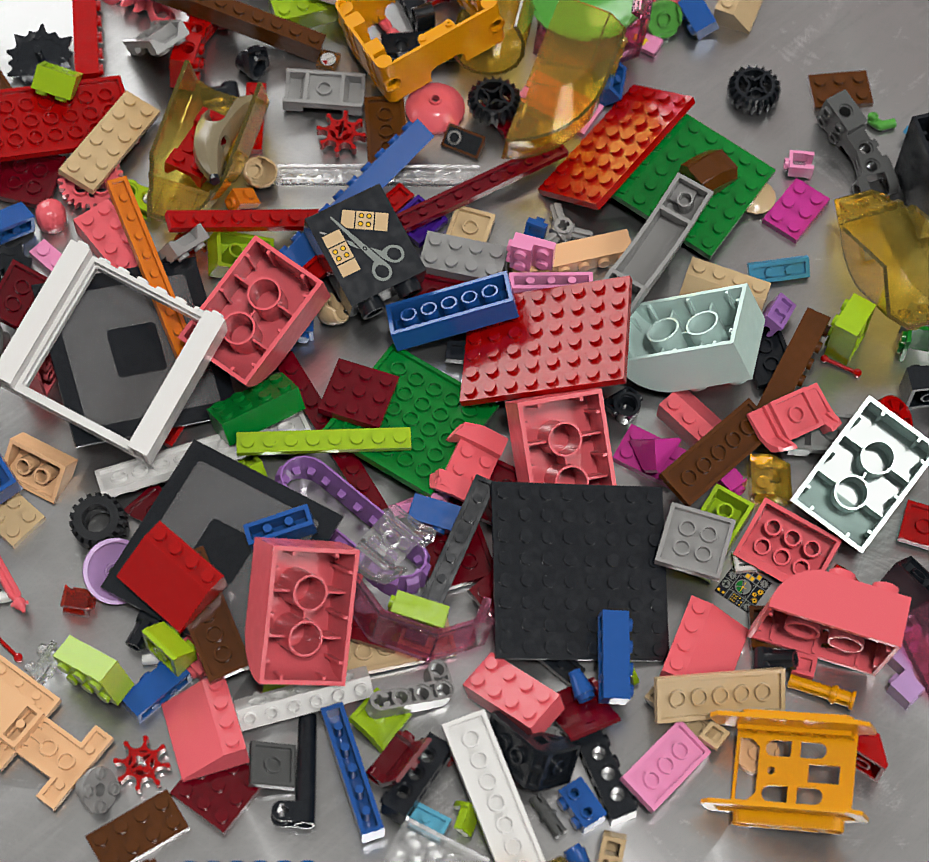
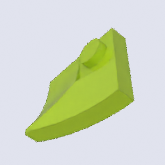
M376 687V688L373 690V692L381 691V690ZM369 697L349 717V722L382 753L397 731L401 730L410 720L412 714L405 713L374 719L366 712V704L370 699Z

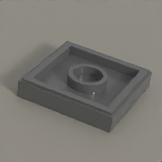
M251 740L249 744L248 786L294 791L296 780V745Z

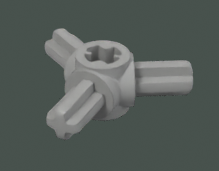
M553 203L550 206L553 218L552 228L549 230L550 234L544 240L557 244L568 242L572 239L577 240L593 236L592 231L575 227V223H572L568 217H565L561 204Z

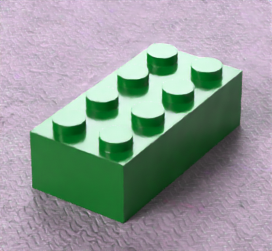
M281 372L271 375L269 379L256 386L234 393L224 401L214 403L206 410L214 430L231 446L237 443L236 432H259L306 409L298 386Z

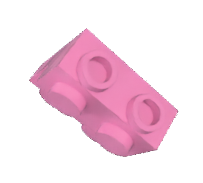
M515 232L514 238L509 239L507 245L506 262L510 263L509 267L520 272H530L531 266H535L540 270L552 271L556 243Z

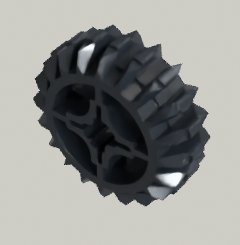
M748 64L746 69L741 66L739 71L735 70L733 76L729 78V84L727 85L728 98L731 99V104H736V109L742 108L743 113L750 111L751 115L754 112L760 115L762 110L767 113L769 108L773 109L775 103L779 101L781 93L780 81L777 80V75H772L771 70L766 71L765 66L758 68L756 64L751 68Z
M492 75L490 80L484 77L483 82L478 80L476 85H472L471 91L468 93L467 105L469 112L473 114L474 120L479 119L480 124L486 122L487 126L492 123L497 127L498 123H501L504 126L506 121L512 122L513 117L516 118L518 111L521 109L519 89H516L515 83L510 84L509 79L503 81L501 76L495 79Z

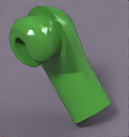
M876 112L868 114V125L878 131L897 127L895 118L881 120Z

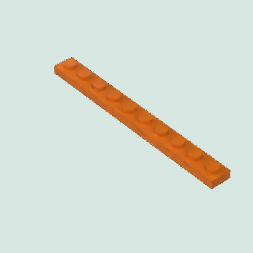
M127 176L107 180L105 185L142 277L149 282L148 285L154 288L159 286L168 292L167 295L175 298ZM152 299L173 354L177 359L186 344L178 338L187 325L182 314Z

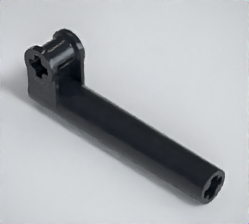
M314 713L299 716L295 801L279 800L273 804L271 821L277 827L309 829L315 826L317 715ZM279 811H284V817L279 816Z

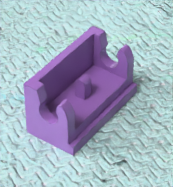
M782 292L767 304L762 313L765 318L764 327L766 326L770 329L766 335L767 337L774 335L778 330L781 331L797 306Z

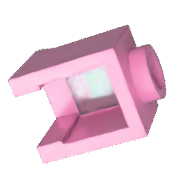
M790 150L788 158L784 159V170H787V176L803 177L811 180L814 171V165H812L814 152Z

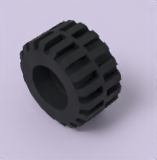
M95 492V496H92L91 493L87 494L85 500L81 497L78 500L80 504H74L72 507L74 513L70 512L69 517L72 521H69V526L72 528L73 535L88 550L103 540L121 538L122 535L126 536L128 533L125 529L129 528V523L126 520L128 516L120 503L114 497L111 498L109 494L104 493L103 496L100 492ZM99 513L110 514V521L106 528L98 532L88 530L89 522L93 516Z

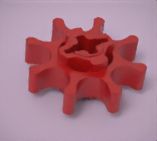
M347 110L343 111L344 116L339 120L333 119L331 114L327 113L326 121L330 125L327 127L318 125L316 127L317 135L327 137L320 140V149L324 150L327 146H334L336 158H339V152L344 148L350 149L352 154L356 155L357 147L353 143L356 141L366 142V133L356 131L363 127L362 118L355 122H349Z
M147 735L143 736V744L139 748H132L128 741H124V748L129 751L128 756L125 759H113L116 767L123 766L126 768L124 775L118 777L119 784L123 785L129 779L137 781L135 786L137 794L142 793L141 786L146 781H152L156 788H161L160 781L155 777L156 773L160 770L171 771L170 763L158 761L159 756L166 753V746L161 744L158 749L150 750L148 748L149 738ZM142 762L143 764H146V766L142 767L138 764Z

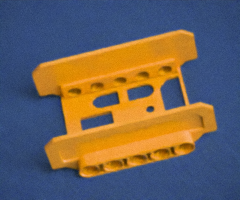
M744 709L743 712L719 710L710 712V717L719 725L737 727L738 735L731 799L703 798L701 799V804L711 811L731 813V824L743 827L844 834L845 823H869V817L863 811L852 809L858 736L876 735L877 730L871 722L854 719L847 715ZM741 738L754 739L760 746L756 791L748 799H735ZM771 741L792 742L791 757L769 755L766 747ZM802 743L823 744L827 750L826 755L821 759L801 758ZM809 766L840 767L839 784L808 782ZM769 767L775 768L774 774L768 773ZM767 786L788 787L786 803L764 800L762 797L763 789ZM797 789H817L822 793V800L815 805L796 803Z

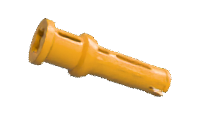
M794 674L790 675L787 685L788 688L827 699L830 702L829 704L833 705L836 703L846 706L848 710H852L857 691L850 692L839 688L838 685L831 687Z

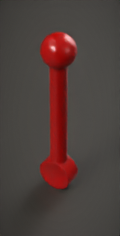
M825 354L820 357L822 362H828L853 373L855 378H859L862 374L860 369L854 370L830 359Z
M0 638V644L14 656L15 662H22V654L16 653Z

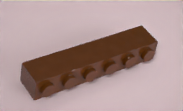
M809 307L806 309L757 405L758 408L794 392L797 386L802 387L806 379L804 373L806 370L810 371L815 361L812 358L814 353L819 354L823 343L820 342L822 337L827 338L831 328L828 325L831 317Z

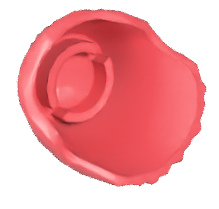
M52 198L39 202L35 210V218L41 231L49 235L63 231L67 225L66 210L62 203Z

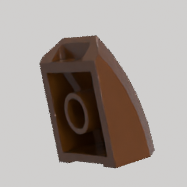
M722 149L708 150L681 164L679 173L714 191V196L737 180L738 166Z

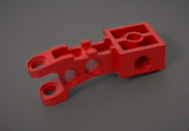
M187 14L189 19L188 22L184 21V24L190 34L185 37L186 40L176 46L174 44L170 56V87L194 91L195 85L200 82V69L203 70L205 65V58H202V56L204 55L206 42L217 29L226 28Z

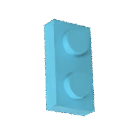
M419 802L406 824L441 841L452 819Z

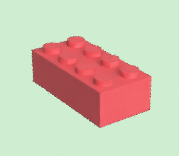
M108 198L73 219L76 233L90 246V250L98 259L99 257L107 259L116 268L119 266L125 269L138 267L115 207Z
M493 652L484 659L463 683V687L470 700L491 713L499 710L528 735L545 732L565 709L560 694L504 659H495Z

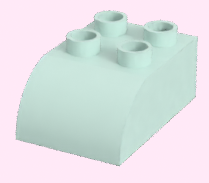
M748 284L642 302L630 317L627 378L642 387L660 392L701 391L709 386L727 383L739 385L747 380H752L765 318Z
M869 395L800 485L790 501L862 554L929 465V439Z

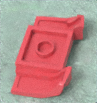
M817 383L798 389L746 414L758 439L770 452H784L797 449V445L792 440L818 428L823 434L834 432L842 424Z
M469 422L459 425L448 436L446 441L457 443L446 469L439 468L430 474L429 479L431 489L445 493L464 502L476 474L490 479L495 465L502 456L508 442V438L492 429Z

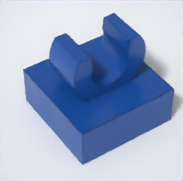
M537 216L536 219L529 217L524 234L544 239L548 224L544 223V218Z

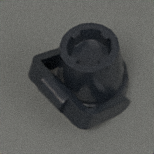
M255 45L248 47L247 50H242L236 57V67L247 74L249 78L253 80L260 79L270 66L266 46Z
M625 387L604 400L605 410L613 415L619 423L628 425L638 415L643 397L632 387Z

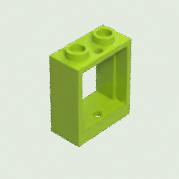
M397 590L396 596L391 595L388 604L391 619L442 635L450 606Z

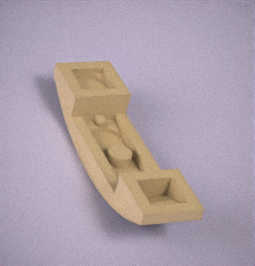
M654 686L644 696V699L653 708ZM713 719L711 721L683 722L705 746L716 751L731 734V732Z

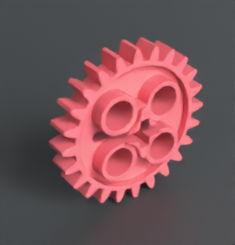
M118 164L98 188L106 189V191L99 192L96 190L93 197H90V193L86 190L81 193L77 192V190L82 188L59 175V179H57L58 185H60L59 193H62V199H67L68 205L74 203L75 210L81 206L82 212H85L87 208L91 209L107 198L113 204L105 183L107 180L122 177L123 170H120V164Z

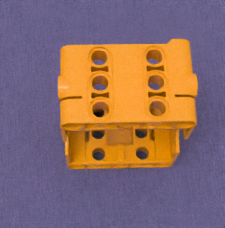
M337 0L335 3L339 16L338 23L343 29L349 48L371 77L375 86L389 102H397L431 82L432 70L452 57L464 54L465 60L468 61L494 45L501 43L505 38L503 29L505 21L500 15L497 0H457L461 7H464L469 12L471 17L457 25L451 19H447L424 34H420L418 36L420 46L392 62L391 57L386 54L385 48L377 37L373 40L370 39L368 28L386 19V7L392 2L395 3L396 0Z

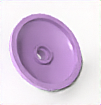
M122 538L103 540L94 545L84 559L82 567L84 584L90 594L103 603L111 605L127 603L101 589V585L108 576L109 569L113 568L129 540Z

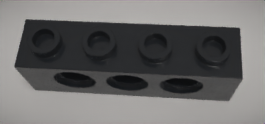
M427 31L381 34V44L393 62L400 56L420 46L418 36ZM458 54L447 61L452 62L456 60H461V54Z
M598 730L577 739L582 744L579 758L600 804L607 812L606 818L610 827L635 818L639 804L634 795L631 796L628 788L619 780L623 776L619 770L620 762L616 754L612 755L610 751L611 743L607 734L603 735L602 731ZM599 752L604 758L597 760L592 754ZM610 773L613 779L605 780L602 774ZM618 793L623 799L615 801L611 798V795Z
M431 732L426 737H430L432 741L417 758L420 761L414 770L409 769L399 783L393 784L391 790H386L380 799V813L402 826H405L417 805L421 802L451 756L448 743ZM422 758H429L432 761L424 762ZM416 775V776H418L420 779H419V780H413V779L410 778V776ZM405 793L408 795V797L401 798L398 796V794Z

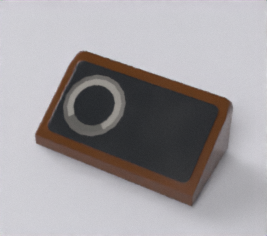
M449 123L441 146L478 160L485 147L486 137Z

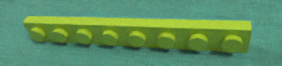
M411 427L236 432L237 456L411 450Z

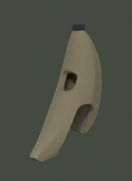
M255 95L239 96L230 107L226 116L220 121L211 120L210 109L200 117L194 134L193 152L198 169L210 180L211 185L214 186L220 183V176L226 156L253 110L261 103L259 97ZM224 137L226 144L221 145V140Z

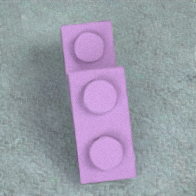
M917 623L910 628L908 626L905 627L902 647L887 663L896 673L889 679L888 683L890 685L886 692L905 710L921 697L925 690L913 672V660L921 633V628Z

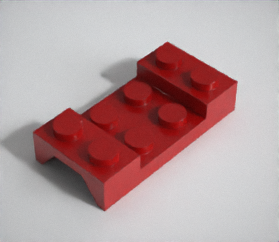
M204 106L195 117L192 128L179 147L174 148L166 159L164 172L166 173L177 170L190 176L199 188L203 186L207 178L196 165L193 145L198 121L202 114L209 110ZM210 109L212 121H220L225 117ZM224 137L221 140V145L226 144Z

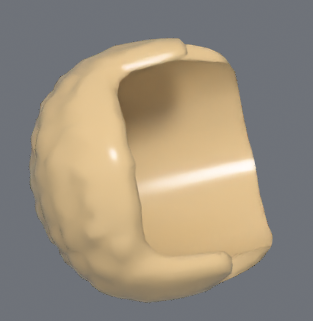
M255 156L247 159L242 169L243 177L247 184L259 189L271 186L278 174L276 164L264 156Z
M329 292L331 297L317 314L318 319L322 323L332 326L345 323L349 315L344 312L343 304L337 301L333 293Z

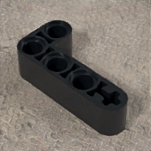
M398 0L413 32L429 31L435 27L436 16L431 2L425 3L424 0Z

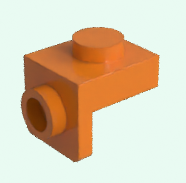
M253 187L232 188L224 201L228 210L258 208L260 205Z

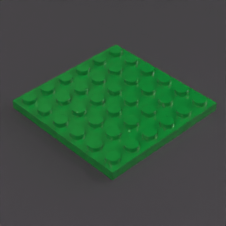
M686 113L611 197L648 220L679 172L681 164L705 151L722 149L738 166L737 180L710 199L683 242L710 260L774 175L776 169Z
M392 343L373 367V369L399 376L398 385L381 428L411 427V450L351 453L418 493L431 497L436 491L429 486L430 474L439 468L446 469L457 444L446 441L448 436L465 422L486 426L498 411L499 404L491 402L462 406L459 402L461 382L406 350L397 351L395 344ZM331 418L322 430L363 429L364 427Z

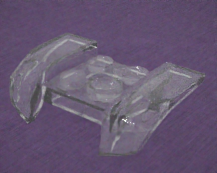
M394 503L355 546L356 549L360 550L358 572L366 578L383 585L396 580L408 571L406 567L399 566V564L415 546L424 549L428 544L432 543L437 531L433 527L420 523Z

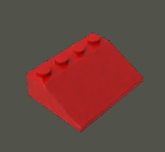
M161 521L143 537L116 576L179 633L228 586L223 574Z

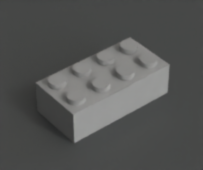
M427 231L420 259L426 268V274L468 282L505 271L508 251L507 247Z

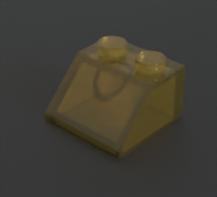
M750 454L747 463L749 501L754 504H761L766 497L779 505H792L793 502L790 501L792 498L790 463L772 454Z

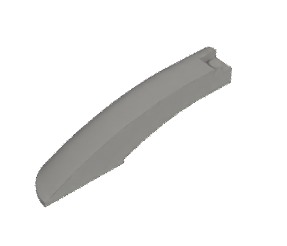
M679 172L636 237L603 278L631 276L632 297L630 317L673 259L714 194V191Z

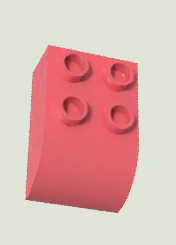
M255 235L200 307L204 311L212 312V310L221 313L224 316L228 330L211 362L247 387H253L261 383L279 366L331 297L324 282ZM191 319L178 338L186 343L197 322Z
M601 388L548 394L505 402L517 482L617 486Z
M255 537L245 624V647L248 665L257 683L345 686L360 555L359 549L337 541Z
M832 568L829 572L824 570L803 571L789 577L776 589L752 623L747 637L785 649H795L798 652L816 656L820 660L876 676L902 647L912 598L898 594L899 588L888 582L878 581L869 585L856 581V576L853 572L842 568ZM824 643L829 644L833 648H821Z

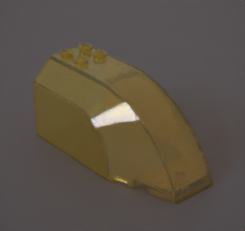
M578 0L558 1L526 83V87H529L526 98L521 97L518 110L505 140L502 159H522L551 151L573 138L592 118L601 102L610 76H615L628 40L625 37L627 29L611 12Z
M188 60L184 61L149 152L147 217L166 223L164 215L167 210H209L242 174L270 103L262 83L258 82L239 134L226 156L227 166L223 176L220 178V183L213 186L211 183L205 182L199 188L190 176L177 170L170 173L164 172L165 161L172 150L178 148L194 124L195 117L203 106L226 116L238 97L216 91L199 81Z
M873 189L834 199L843 256L856 287L872 303L876 304V307L887 318L905 329L917 330L922 326L929 325V216L915 205L911 204L908 207L903 205L902 200L892 201L889 195Z

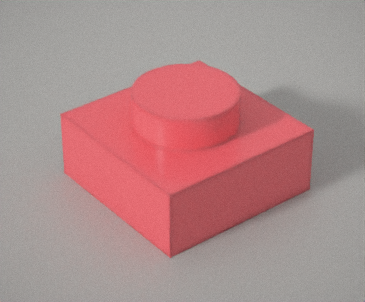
M797 651L799 664L796 670H791L790 674L813 680L818 657Z

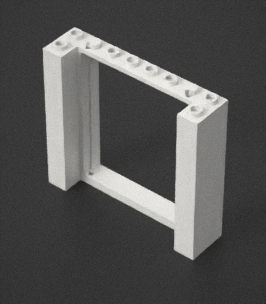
M71 239L0 357V386L151 465L228 331L224 316L215 310L210 312L208 310L204 311L197 306L192 308L187 305L184 299L178 296L173 298L167 295L168 292L159 286L154 288L148 285L149 282L139 276L135 278L129 275L130 272L120 266L116 268L111 265L109 260L99 257V259L94 257L88 244L81 240L76 242ZM97 271L197 322L196 327L130 441L29 388Z

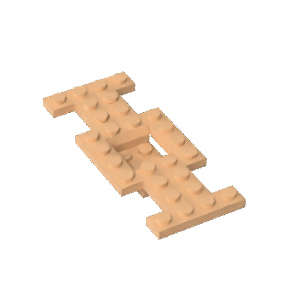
M0 655V771L3 772L16 755L23 758L49 778V781L38 792L36 798L55 812L73 791L77 781L94 766L114 742V738L95 725L81 742L49 719L50 715L61 704V699Z

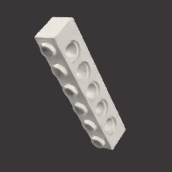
M366 666L347 670L345 686L290 685L234 700L242 732L321 710L320 708L339 702L347 704L369 698L374 692Z

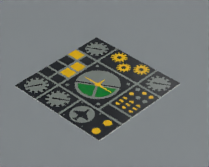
M732 566L714 591L748 613V607L755 606L772 583L756 572L735 574L734 566Z

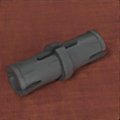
M538 793L537 797L534 795L529 800L540 815V821L547 825L555 839H558L559 835L563 836L567 832V829L556 816V810L549 806L542 793Z

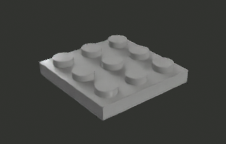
M672 502L654 564L719 582L736 520Z

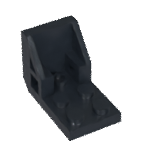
M499 710L492 712L489 722L511 777L524 788L534 791H541L570 783L582 747L579 741L571 742L567 737L544 732L528 735Z

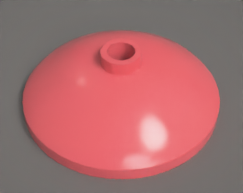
M434 82L428 83L410 93L406 100L405 112L408 121L410 120L413 123L419 119L432 134H444L449 123L457 126L461 123L465 113V103L461 94L456 89L447 84Z

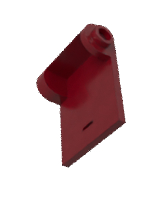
M594 677L589 678L588 681L595 689V698L588 702L579 704L578 700L574 699L571 686L556 692L560 694L565 709L554 722L571 742L621 721L620 716L609 704L598 703V680Z
M398 730L387 747L367 769L368 779L381 788L399 783L409 769L414 770L420 763L417 758L432 739L426 737L415 741L414 735L409 731Z

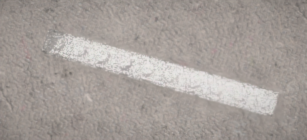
M277 164L276 185L348 186L346 183L354 175L358 177L362 173L360 169L364 165ZM406 165L386 186H396L400 182L404 186L454 187L479 175V165Z

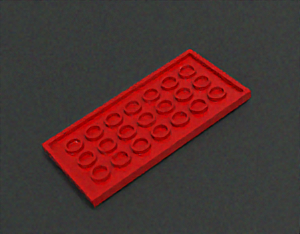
M121 76L80 80L73 99L67 100V102L56 100L55 96L47 94V96L40 95L31 86L0 89V162L73 153L125 93Z
M633 84L622 96V100L616 102L575 149L569 153L568 157L545 179L538 188L540 195L600 210L696 103L693 96Z

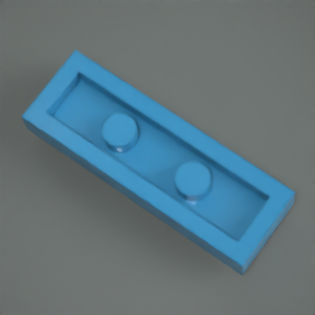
M804 255L747 263V275L767 282L810 277L809 257Z

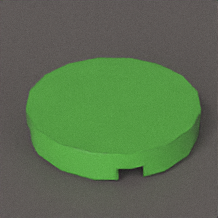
M657 0L653 2L645 14L644 24L647 31L661 39L674 35L682 23L683 14L681 8L672 0Z

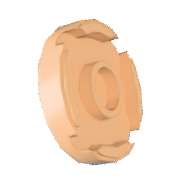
M741 738L739 767L749 775L757 776L760 746L754 739ZM775 741L769 742L766 747L767 753L772 756H780V749ZM737 743L735 744V747H734V758H735V754H736V745H737ZM769 767L767 770L768 773L771 772L774 769V767Z

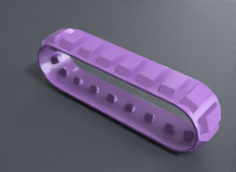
M306 455L296 456L287 460L284 465L279 467L274 481L286 487V484L295 479H308L319 484L417 567L415 572L410 575L393 574L341 531L336 529L330 541L341 542L360 550L358 573H362L370 584L388 596H396L397 590L416 594L419 588L425 587L431 569L429 564L431 557L426 547L349 482L339 476L332 468L321 460Z

